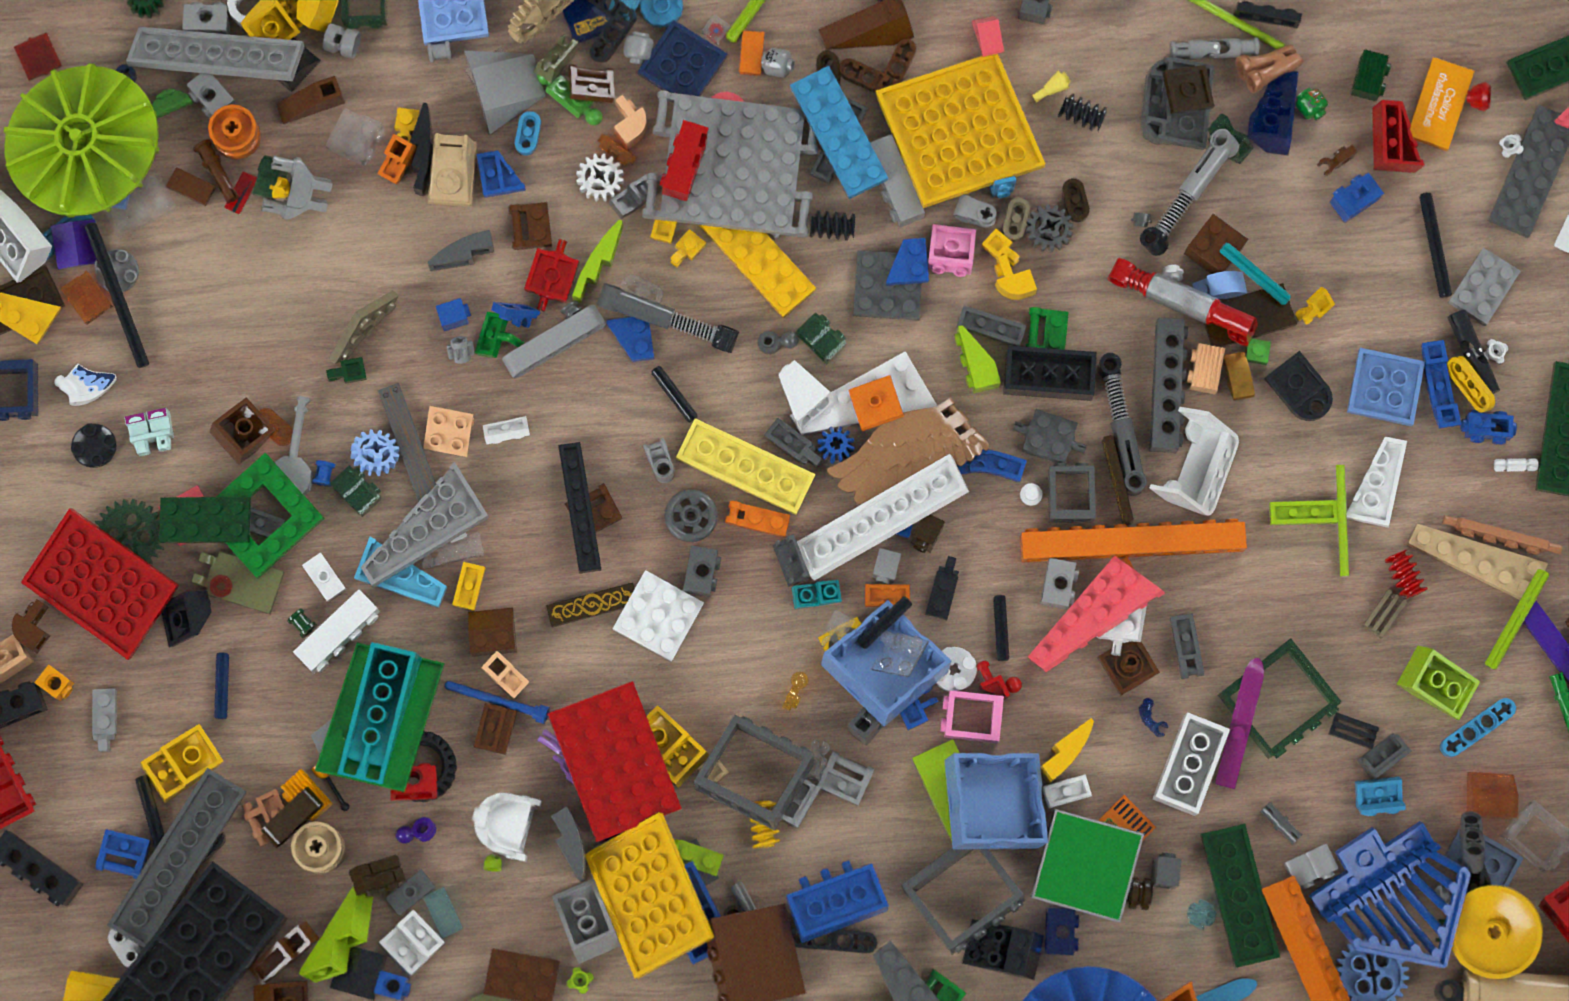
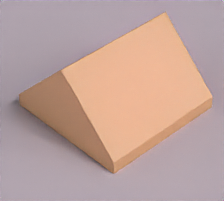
M13 634L0 642V684L34 662L24 645L18 642Z

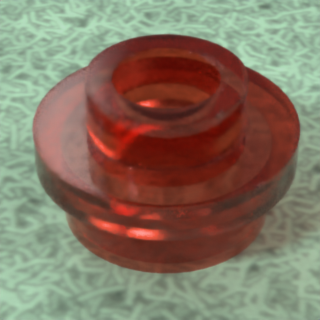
M217 575L211 580L209 587L214 596L222 598L231 593L233 585L227 576ZM219 583H225L224 590L217 589Z

